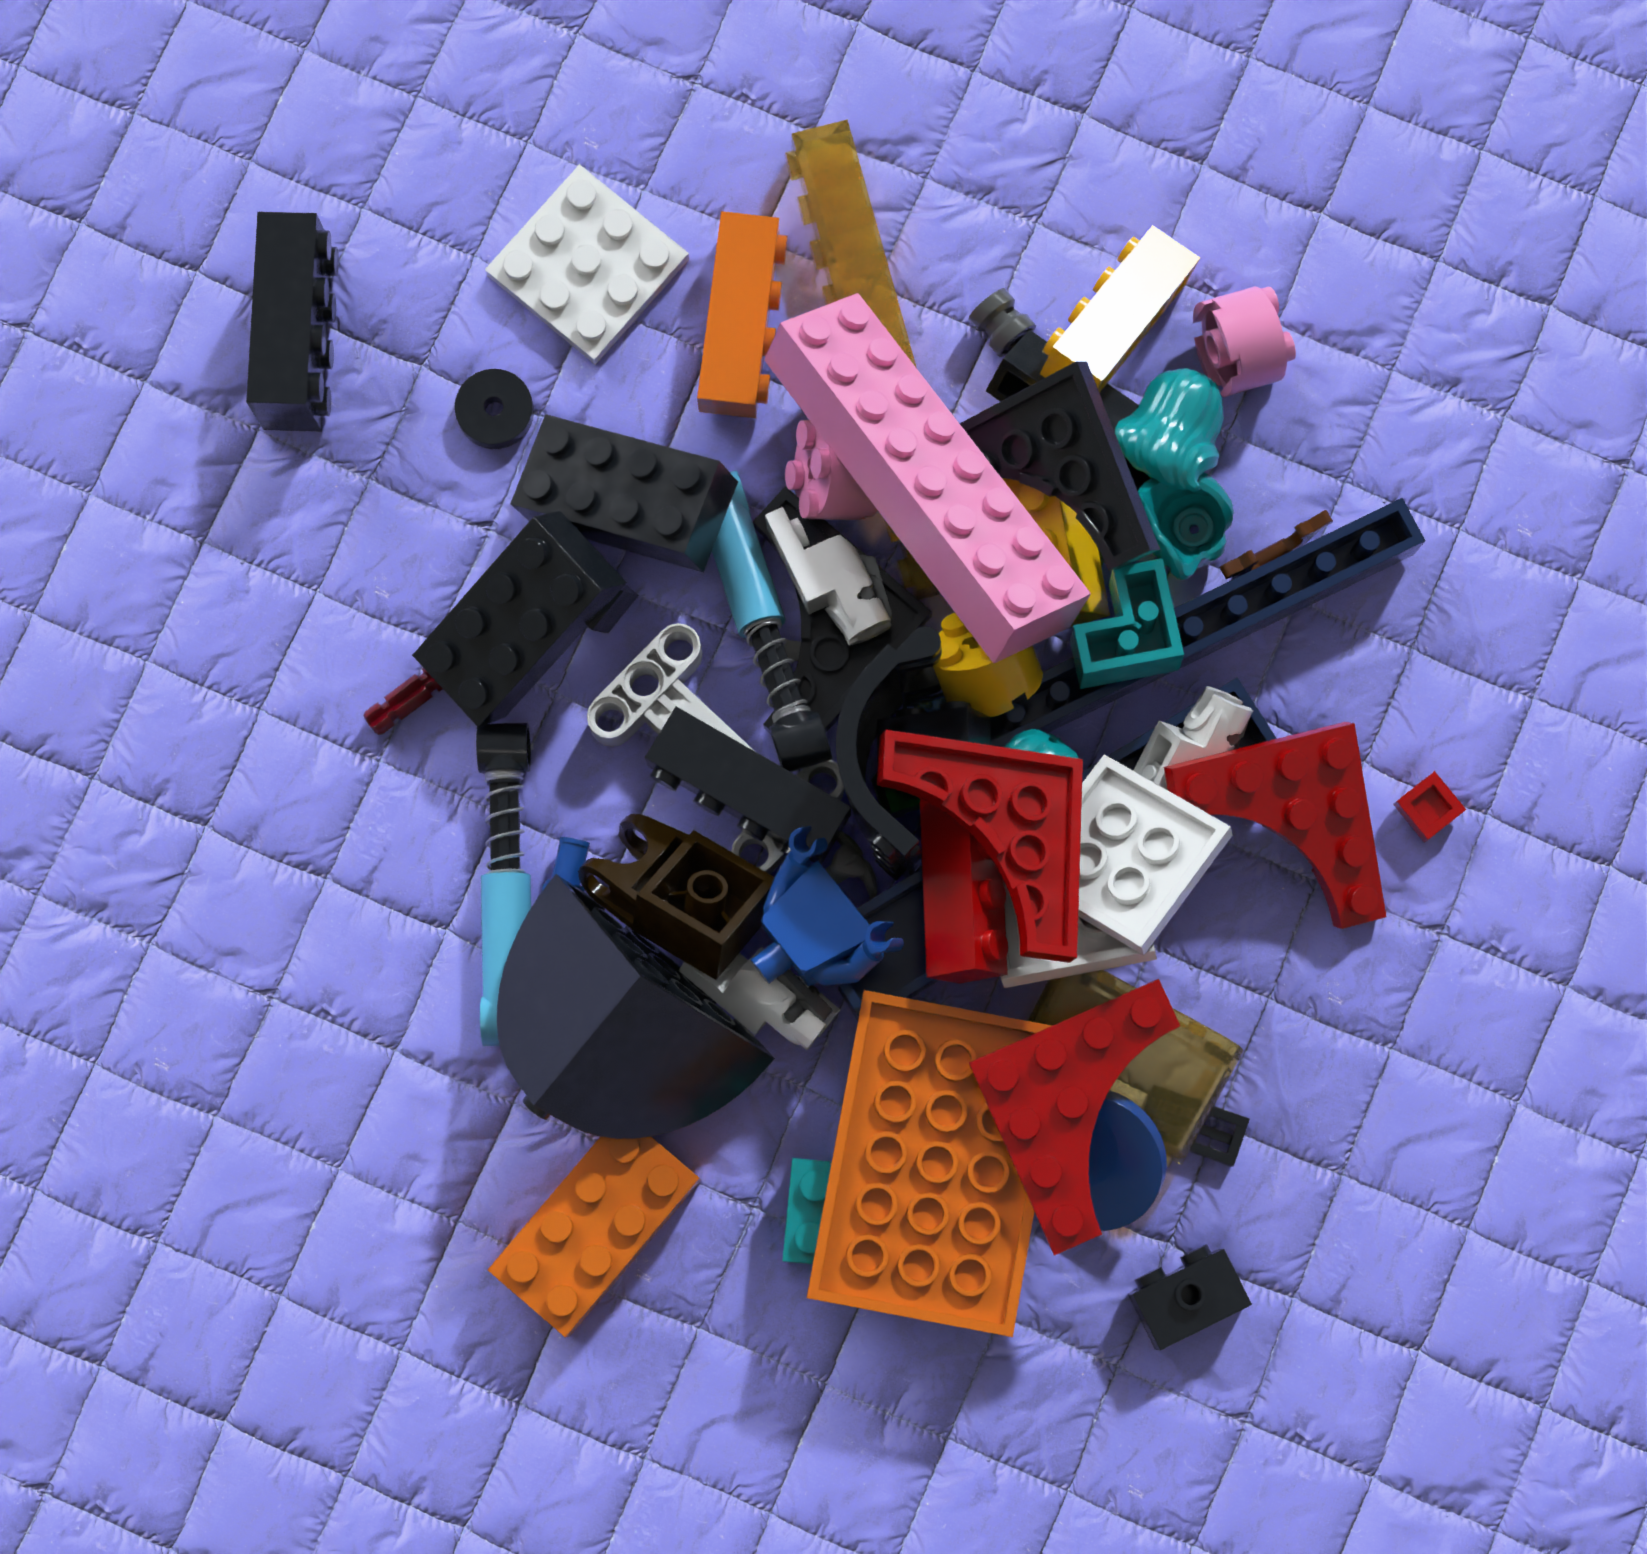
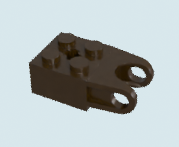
M630 814L626 816L620 823L618 836L632 856L638 861L620 864L608 859L590 858L583 863L578 871L582 887L598 904L634 932L717 980L762 926L760 920L764 915L763 906L775 877L695 830L690 834H686L645 815ZM633 829L640 832L644 836L646 841L638 837L634 833ZM594 875L606 883L609 888L599 883Z

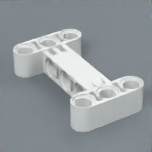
M672 624L663 629L593 700L587 712V721L591 733L604 746L615 747L622 745L645 722L659 735L675 706L753 750L683 684L697 670L702 660L699 636L693 628L685 624ZM677 640H684L692 645L693 651L685 660H673L666 654L669 644ZM642 675L653 676L659 682L658 688L651 695H637L632 691V684L635 679ZM608 710H616L624 716V722L621 727L611 732L600 729L597 723L601 714ZM832 760L803 768L797 774L798 777L807 782L819 773L831 775L835 779L837 787L830 795L841 801L845 788L836 762ZM743 831L734 841L731 850L732 853L740 857L742 850L748 845L759 844L763 846L768 852V859L758 868L768 874H771L786 858L780 852L783 847L781 843L767 835L763 841H759Z

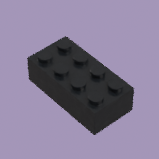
M257 212L246 403L263 430L322 432L323 416H330L331 390L330 387H324L325 369H332L334 363V346L332 340H327L328 322L334 323L336 319L335 293H329L330 276L338 275L339 254L338 248L331 245L330 231L324 230L317 213Z
M545 414L510 504L528 521L534 516L561 511L587 540L704 573L738 481L718 460Z
M561 511L534 516L412 656L477 727L505 718L627 582Z

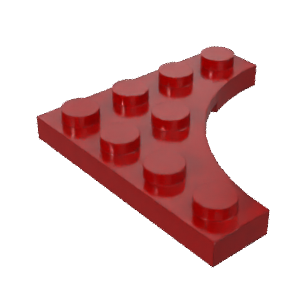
M1342 722L1164 767L1169 792L1210 815L1236 816L1261 824L1277 834L1289 845L1295 846L1313 867L1311 871L1324 893L1334 927L1344 929L1387 917L1355 723Z
M885 730L879 737L877 785L903 791L935 805L965 827L983 846L998 868L1010 893L1018 922L1020 956L1067 963L1077 958L1083 759Z
M1159 979L969 1062L1054 1256L1102 1235L1093 1208L1088 1175L1092 1133L1106 1095L1122 1071L1146 1047L1160 1037L1180 1027Z

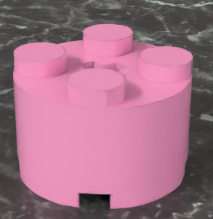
M1256 286L1199 302L1194 308L1193 323L1201 321L1203 334L1194 338L1197 355L1204 374L1211 378L1217 386L1221 385L1223 387L1221 391L1222 397L1281 381L1286 373L1287 362L1294 360L1296 357L1295 344L1291 334L1288 331L1283 332L1278 317V298L1271 287L1262 289Z
M801 420L796 429L797 446L795 459L788 461L785 469L786 487L789 490H795L796 496L799 497L801 517L826 520H860L875 515L878 510L835 455L831 446L826 443L810 420Z

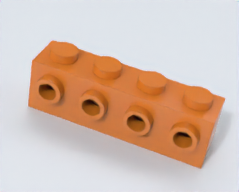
M721 211L697 395L699 412L757 419L758 403H768L770 375L762 374L764 356L766 357L776 334V328L768 327L770 310L779 311L782 282L774 281L776 264L785 265L788 235H779V218Z

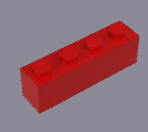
M920 798L927 978L961 984L1008 975V941L1005 924L1006 891L1003 877L983 846L965 827L949 814Z

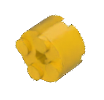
M952 613L942 620V631L938 633L941 639L942 656L933 668L946 702H968L971 704V708L989 717H994L1014 709L1012 700L1024 692L1027 700L1035 694L1041 685L1043 673L1033 645L993 663L956 613Z

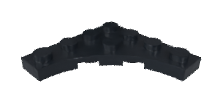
M1076 361L960 423L1001 478L1017 480L1019 483L1033 487L1050 497L1056 496L1077 513L1075 518L1092 537L1102 554L1108 570L1120 569L1160 550L1087 361Z
M786 486L753 521L754 528L769 542L779 557L780 554L767 530L765 515L781 507L784 508L790 521L798 518L810 543V545L803 547L804 550L837 535L844 537L824 519L802 518L799 512V497ZM851 543L856 548L859 555H865L860 549H858L853 543ZM880 566L878 568L892 612L891 627L882 634L855 645H848L845 636L825 609L827 607L808 614L795 587L801 615V646L798 663L793 674L795 679L801 680L798 688L802 699L808 701L806 704L810 707V711L819 713L825 733L839 719L849 690L872 660L887 644L897 650L917 628L923 627L932 617V611ZM774 711L763 724L764 729L770 734L769 727L773 725L772 716Z

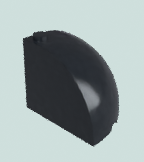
M555 874L529 910L515 937L504 966L497 1001V1033L501 1053L511 1075L526 1094L523 1103L527 1108L544 1120H547L551 1115L585 1133L615 1139H636L656 1136L689 1126L711 1115L739 1096L764 1072L775 1058L737 1019L732 1020L729 1015L716 1005V1002L691 982L683 973L678 971L680 966L627 925L623 928L592 897Z

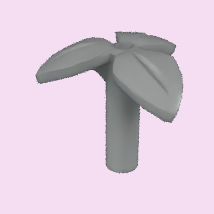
M841 831L837 838L841 847L836 851L831 865L825 870L837 885L849 877H859L864 882L869 894V900L877 896V882L873 868L867 860H864L863 852L855 840Z

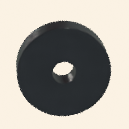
M486 369L473 374L461 385L455 399V415L462 432L470 441L484 448L502 449L512 446L527 434L533 422L534 405L529 389L518 376L502 369ZM494 402L502 404L503 410L500 414L492 416L486 413V408L489 404Z

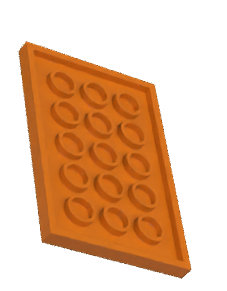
M863 991L806 1298L1013 1337L1034 1210L969 1062L1052 1025L872 991Z

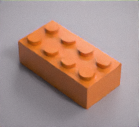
M600 1137L487 1270L564 1337H570L700 1183L701 1179L652 1137L636 1139Z

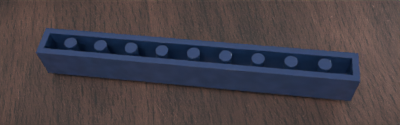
M1400 498L1175 607V616L1184 651L1180 668L1413 556L1426 540L1404 499ZM1072 657L1043 671L1040 687L1028 700L1024 692L1012 700L1014 709L1004 714L990 717L991 745L1004 747L1015 735L1029 729L1049 733L1172 672L1080 689Z

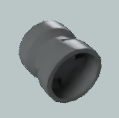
M1005 288L994 292L982 301L968 318L977 331L987 332L990 338L989 346L999 357L1006 355L1029 330L1033 332L1036 328L1035 323L1027 314H1021L1018 310L1014 309L1015 299Z

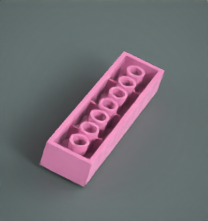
M859 293L781 322L764 361L826 443L831 446L835 455L990 660L996 663L1070 628L1091 595L1090 591Z

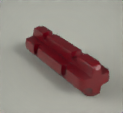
M422 668L424 672L418 677L414 674L384 697L386 702L382 705L377 702L365 711L364 719L376 734H384L395 725L393 722L398 717L401 720L432 698L431 692L435 689L438 692L442 690V687L424 668Z

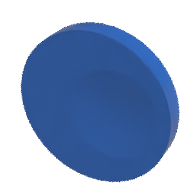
M1111 1090L1106 1095L1098 1113L1089 1151L1088 1175L1090 1195L1101 1231L1122 1228L1143 1216L1154 1203L1163 1185L1167 1169L1164 1142L1154 1122L1136 1103Z

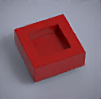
M1435 771L1393 803L1424 843L1466 810Z

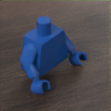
M811 826L795 829L791 833L789 838L791 852L787 854L778 870L763 906L764 915L760 921L765 933L773 943L753 957L751 962L768 984L791 967H793L807 986L816 983L823 986L857 983L883 959V952L896 953L904 946L902 938H891L887 942L885 941V933L889 928L893 927L894 922L876 921L869 925L817 860L811 865L809 858L823 854L828 846L827 840L824 837L816 839L811 848L807 846L806 837L812 829Z

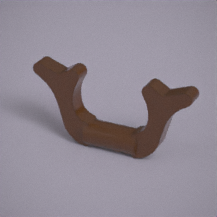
M1324 510L1311 519L1294 527L1296 531L1286 539L1283 538L1255 554L1252 550H1249L1238 558L1221 565L1219 568L1226 579L1241 576L1305 545L1315 534L1331 524L1333 520L1328 511Z

